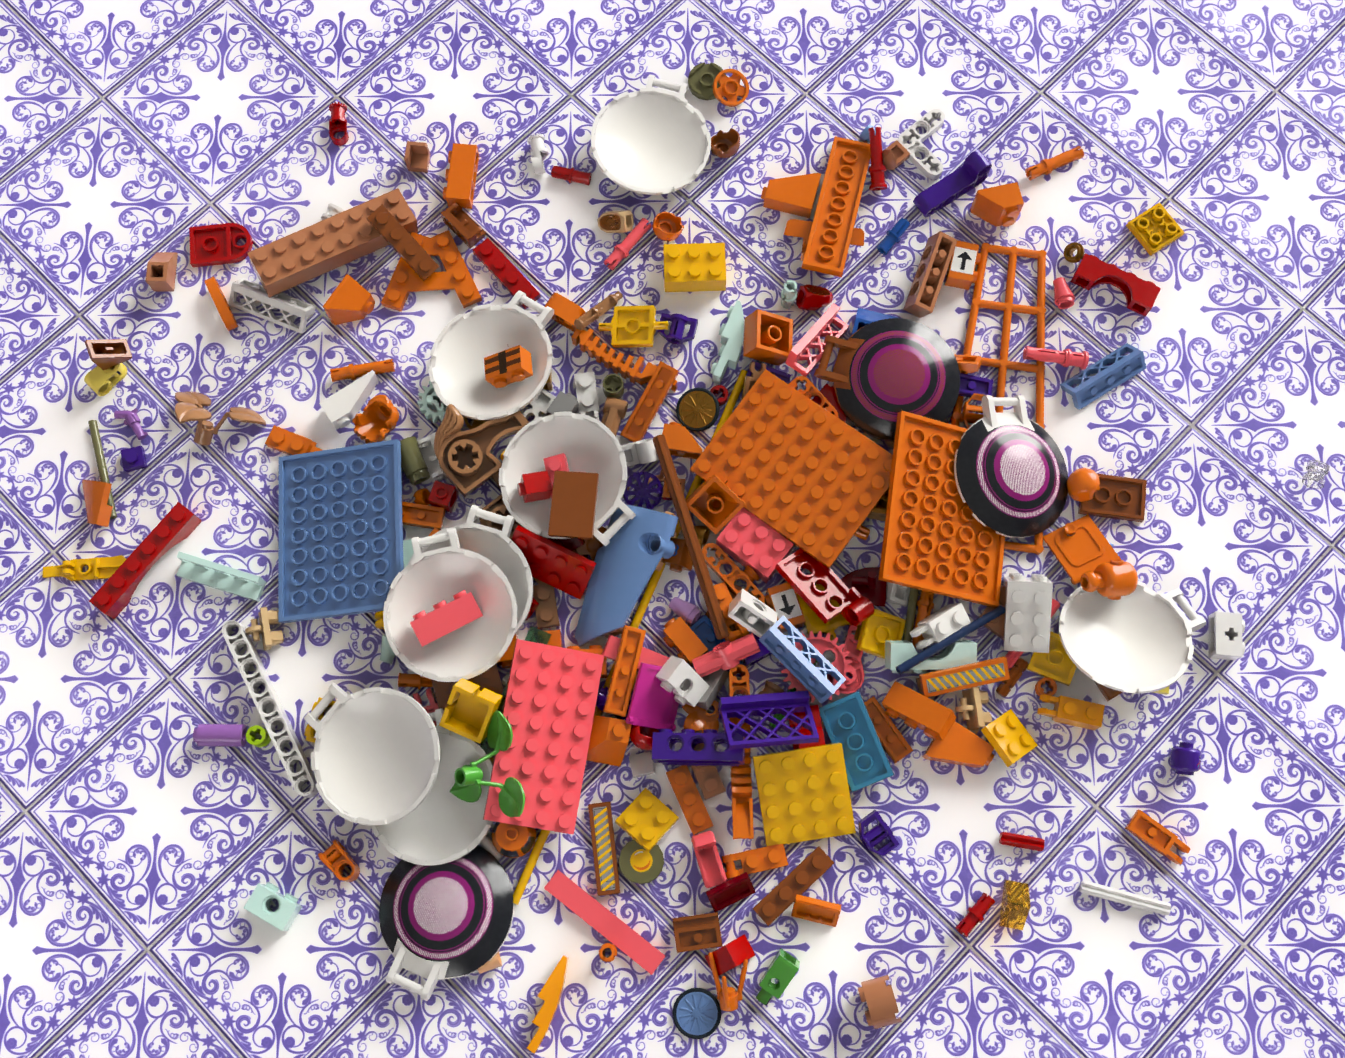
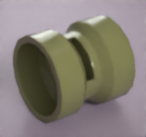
M609 374L604 378L603 392L606 398L610 396L620 399L623 396L624 383L619 375Z

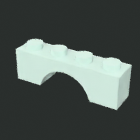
M885 640V667L892 670V673L898 674L896 667L918 653L913 643L907 640ZM958 640L946 647L940 654L924 660L909 670H913V673H926V670L939 671L977 662V643L972 640Z

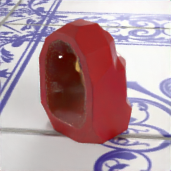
M802 285L797 293L796 305L802 310L815 311L832 303L833 295L828 289L821 286Z

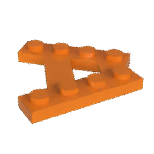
M449 230L431 238L411 232L410 235L430 256H439L446 271L434 272L423 281L406 261L400 257L381 304L382 306L402 312L409 293L417 291L455 289L463 308L482 301V297Z

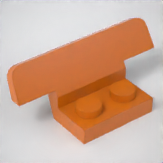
M790 219L787 221L784 235L803 238L800 261H803L813 222ZM853 229L850 245L864 246L865 233L862 229Z

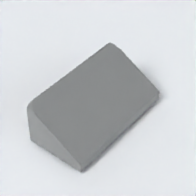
M720 669L702 678L710 687L696 706L707 711L709 710L729 676L728 670Z

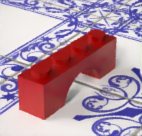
M1086 253L1070 281L1087 290L1099 284L1113 285L1124 294L1127 308L1145 317L1152 309L1161 290L1160 287L1151 281L1138 278L1134 273L1125 272L1114 264H1108L1099 260L1098 257Z

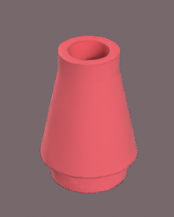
M1056 278L1053 281L1055 305L1059 309H1068L1074 305L1075 296L1067 285L1065 278Z

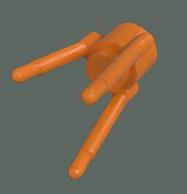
M709 952L708 956L717 990V999L720 1001V1009L723 1011H734L738 1009V1001L743 1000L742 991L748 960L745 959L743 962L738 989L735 991L734 987H727L725 976L722 977L721 988L713 953Z

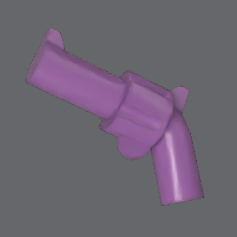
M136 408L132 411H115V419H125L124 424L133 429L138 440L146 438L148 433L144 432L140 425L141 421L137 415L138 410Z

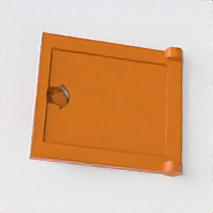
M1088 514L1043 536V540L1067 572L1073 585L1081 582V576L1085 572H1094L1098 565L1110 562V560L1121 561L1120 556H1118Z

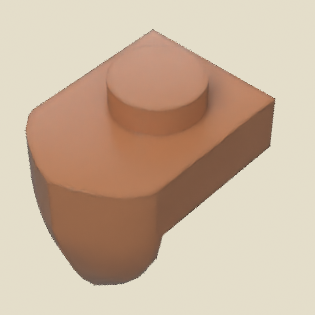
M896 140L882 151L883 165L888 170H894L906 161L911 153Z

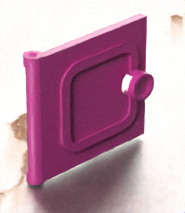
M640 663L626 717L627 724L675 731L676 725L674 722L679 703L675 701L673 691L670 693L660 686L661 681L656 675L662 666Z

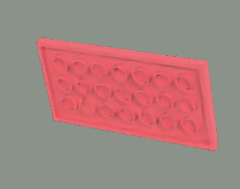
M516 639L502 713L511 725L513 739L507 751L499 750V753L494 756L490 782L505 784V780L508 777L517 779L524 790L525 805L520 817L505 815L499 806V793L502 789L489 786L483 820L574 835L604 655Z

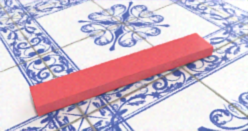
M559 870L544 887L545 890L651 975L665 958L662 952Z

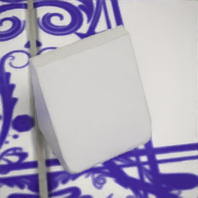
M887 582L886 602L904 607L907 606L910 587Z
M650 751L628 756L633 778L655 773Z

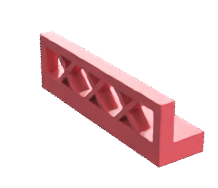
M834 303L791 349L785 364L805 377L820 362L824 351L823 348L825 347V343H821L820 337L830 335L841 338L849 328L848 324L836 317L840 310L839 306ZM833 323L841 330L832 331L830 325ZM809 348H818L819 355H810ZM799 360H807L808 367L804 368L797 362Z

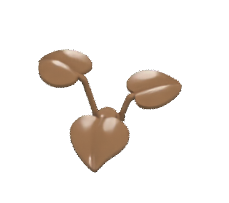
M193 391L175 393L174 397L179 402L175 405V415L179 424L188 421H198L194 436V442L197 444L210 445L213 434H218L219 428L228 417L239 422L257 423L266 426V421L254 410L245 407H231L230 412H226L214 428L213 423L207 421L211 419V413L203 409V406L211 405V399L208 396Z

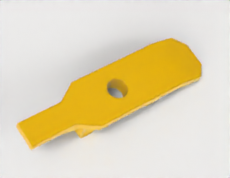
M119 555L62 561V565L43 567V578L65 577L70 581L109 579L126 558ZM88 566V570L83 572V568Z

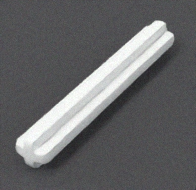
M1082 881L1080 884V892L1162 915H1169L1171 912V904L1089 881Z

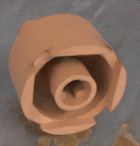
M888 975L861 982L862 987H858L861 1002L866 1001L868 1010L865 1011L868 1026L873 1025L874 1029L902 1022L901 1017L896 1018L895 1013H899L892 986L891 984L886 985L885 982L889 980Z

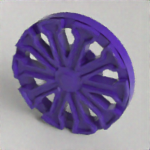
M644 471L636 472L627 479L623 497L627 505L634 506V503L638 500L637 507H642L643 501H645L646 507L644 508L652 510L661 501L663 488L655 475ZM641 475H644V480H643V482H641V479H640V476H641ZM649 478H653V480L648 484ZM633 479H636L637 485L632 483ZM627 487H632L634 490L628 491ZM651 493H658V496L655 497ZM635 495L631 500H628V496ZM648 498L654 500V503H653V504H650V501H649Z

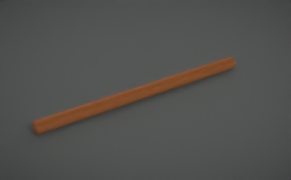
M657 435L653 437V443L716 638L722 640L729 637V632L665 436Z

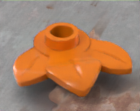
M716 700L713 701L711 706L714 707L715 711L712 714L707 713L705 709L696 705L695 707L687 704L682 706L683 710L688 713L684 721V729H692L695 732L701 730L702 733L706 729H713L718 732L719 703Z

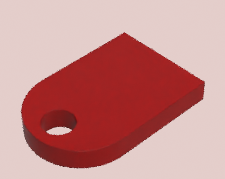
M225 223L189 227L190 264L192 267L237 263L244 260L248 256L247 253L252 250V237L248 230L240 224ZM242 238L247 239L244 245H237L238 240Z

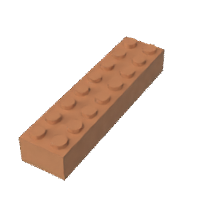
M398 188L248 252L251 266L268 297L270 298L390 245L367 221V217L382 204L409 234L411 232L418 233L417 219Z

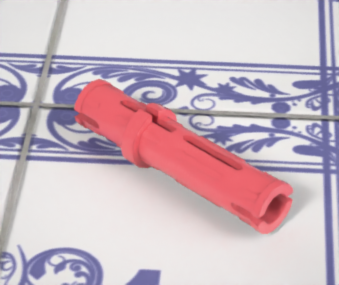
M642 218L626 238L614 247V251L609 257L604 260L605 265L609 263L607 266L609 269L614 270L623 258H627L629 251L651 229L652 225L651 223L647 225L649 222L647 219Z

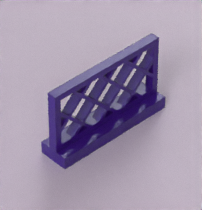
M808 690L720 697L718 715L719 719H722L729 750L818 742L819 735L809 705L810 696ZM805 712L806 716L801 719L793 713ZM782 714L785 717L779 721L771 715ZM761 716L763 719L757 723L749 717ZM737 717L741 720L735 725L728 718ZM791 719L798 725L793 729L786 725L785 722ZM769 721L776 725V727L771 731L762 725ZM745 722L754 727L750 733L740 728ZM804 727L811 731V735H803L798 731ZM781 728L790 735L788 737H781L776 733ZM759 730L766 734L767 737L766 739H759L754 734ZM737 732L744 736L745 739L743 741H733L732 736Z

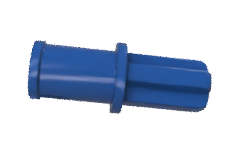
M901 218L891 230L887 231L885 238L877 245V250L880 253L887 255L895 243L900 242V237L910 227L908 220Z

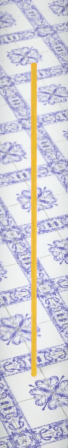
M741 370L711 440L731 415L743 388L747 374L746 370ZM697 475L694 477L685 500L701 485L702 479ZM679 520L676 526L675 532L677 533V535L675 538H678V535L681 531ZM663 564L661 571L654 570L630 624L631 627L639 628L666 564ZM615 661L613 663V666L609 672V675L606 679L603 688H609ZM596 706L594 715L600 716L602 710ZM541 829L514 890V904L518 905L550 833L548 830Z

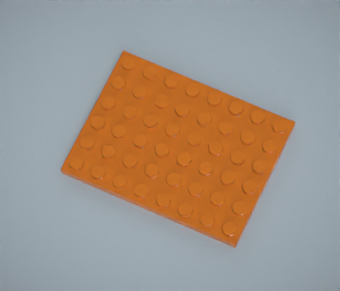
M765 369L692 465L690 471L704 481L715 474L746 503L745 509L830 569L889 489L893 454Z
M905 411L898 412L878 580L985 606L998 607L1005 536L997 534L995 530L988 526H983L972 516V510L966 502L963 503L954 476L955 452L959 448L962 440L961 437L967 429Z

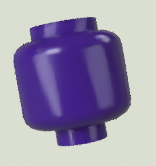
M1180 742L1179 746L1171 748L1170 767L1175 770L1176 774L1194 775V772L1200 770L1201 751L1194 748V743Z

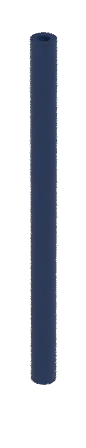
M998 606L939 643L930 646L898 665L896 671L900 675L1004 614V606Z

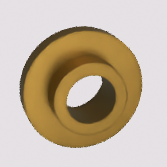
M1077 242L1068 244L1064 249L1065 259L1070 263L1079 262L1084 256V247ZM1077 250V254L1073 256V252Z

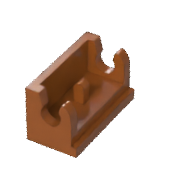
M457 203L452 204L445 211L441 212L443 222L470 249L487 235Z

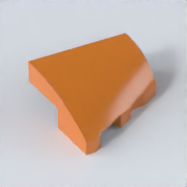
M82 480L88 524L109 526L113 506H109L107 503L112 484Z

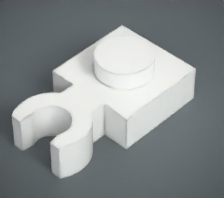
M542 389L529 404L532 408L524 412V417L527 419L529 416H534L533 420H535L540 414L547 416L546 411L556 396Z

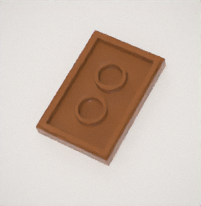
M555 471L548 530L549 536L593 539L599 482L598 473Z
M1098 474L1100 490L1095 491L1093 499L1079 502L1078 514L1142 523L1145 515L1147 480Z

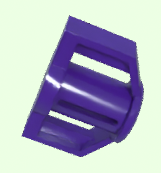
M677 313L672 315L661 314L660 321L672 322L668 335L664 333L665 330H658V333L668 342L679 345L695 338L698 319L689 318ZM688 324L690 325L688 336L683 337L685 325Z
M873 810L858 822L859 838L869 851L885 856L899 845L893 832L878 811ZM876 820L878 824L864 834V828ZM885 838H889L890 841L886 843L884 846H882L880 849H873V847H875Z

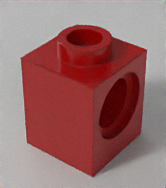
M435 480L428 501L431 506L445 508L446 512L452 513L459 493L455 486Z

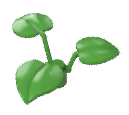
M496 710L494 712L487 733L488 745L494 748L493 752L475 762H470V765L457 768L454 775L455 784L450 793L463 801L472 803L479 800L482 793L481 785L499 787L502 789L499 793V806L502 812L509 817H520L525 805V794L521 783L513 777H508L505 780V784L481 781L483 779V772L477 767L480 763L498 754L499 750L507 751L511 746L513 739L512 728L500 711Z

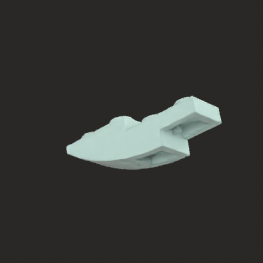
M739 300L736 301L734 306H730L726 316L728 321L726 324L723 323L718 334L721 335L720 343L722 346L718 353V356L721 357L718 363H713L710 373L713 374L712 382L719 385L727 367L736 370L742 351L744 315L741 301Z

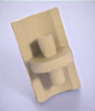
M261 607L258 613L260 625H258L257 619H251V627L246 628L245 632L247 635H253V641H260L259 634L261 633L263 649L267 651L271 650L272 646L282 644L284 639L282 630L270 632V625L280 624L278 622V611H267V607Z
M972 687L962 691L963 698H960L961 706L955 707V713H962L963 721L967 723V729L976 730L992 722L990 712H983L982 704H987L989 701L988 692L979 690V687Z

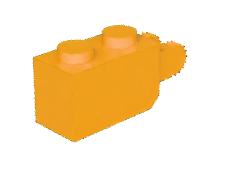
M1040 695L1039 700L1054 704V709L1038 708L1037 714L1051 717L1055 722L1089 730H1096L1102 727L1105 705L1062 695L1059 697Z

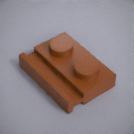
M718 912L672 918L677 953L722 947Z

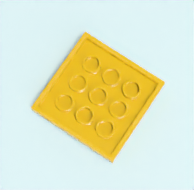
M841 742L752 756L766 846L791 844L856 833Z

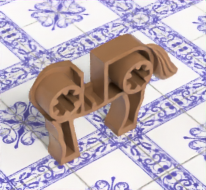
M453 404L447 406L444 418L435 434L434 451L441 471L464 498L491 478L499 486V468H501L502 463L491 454V451L504 438L517 434L519 430L529 423L519 410L509 416L486 421L476 428L460 431L464 425L463 416ZM502 494L482 508V510L499 515L511 516L503 502ZM479 518L481 525L502 531V524ZM514 520V524L509 537L510 539H512L514 531L518 525L523 527L516 520Z

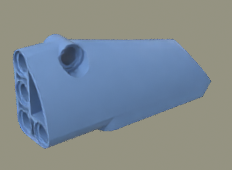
M627 505L636 516L632 520L629 519L609 540L610 543L606 547L603 545L596 553L594 562L597 564L588 583L575 632V638L579 646L582 647L599 636L624 627L661 558L669 559L675 552V543L670 538L674 537L678 517L651 509ZM619 508L611 515L608 528L624 513Z

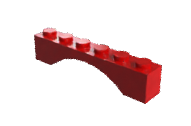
M178 502L89 602L105 615L115 619L129 604L137 586L151 567L172 547L186 539L202 521Z

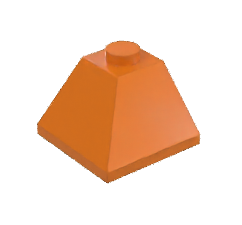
M346 274L323 305V308L332 324L339 325L364 319L367 314L373 311L375 301L365 288L350 275Z
M715 474L699 485L686 499L688 510L715 535L746 505Z
M594 715L587 761L621 767L632 724H627L626 720Z

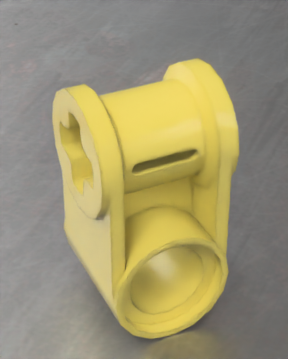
M123 363L106 370L96 366L86 374L84 382L98 396H104L118 382L125 378L127 367Z

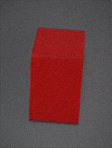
M745 934L712 952L718 976L742 964L745 959L748 960L755 956ZM707 954L704 957L711 969L709 956Z

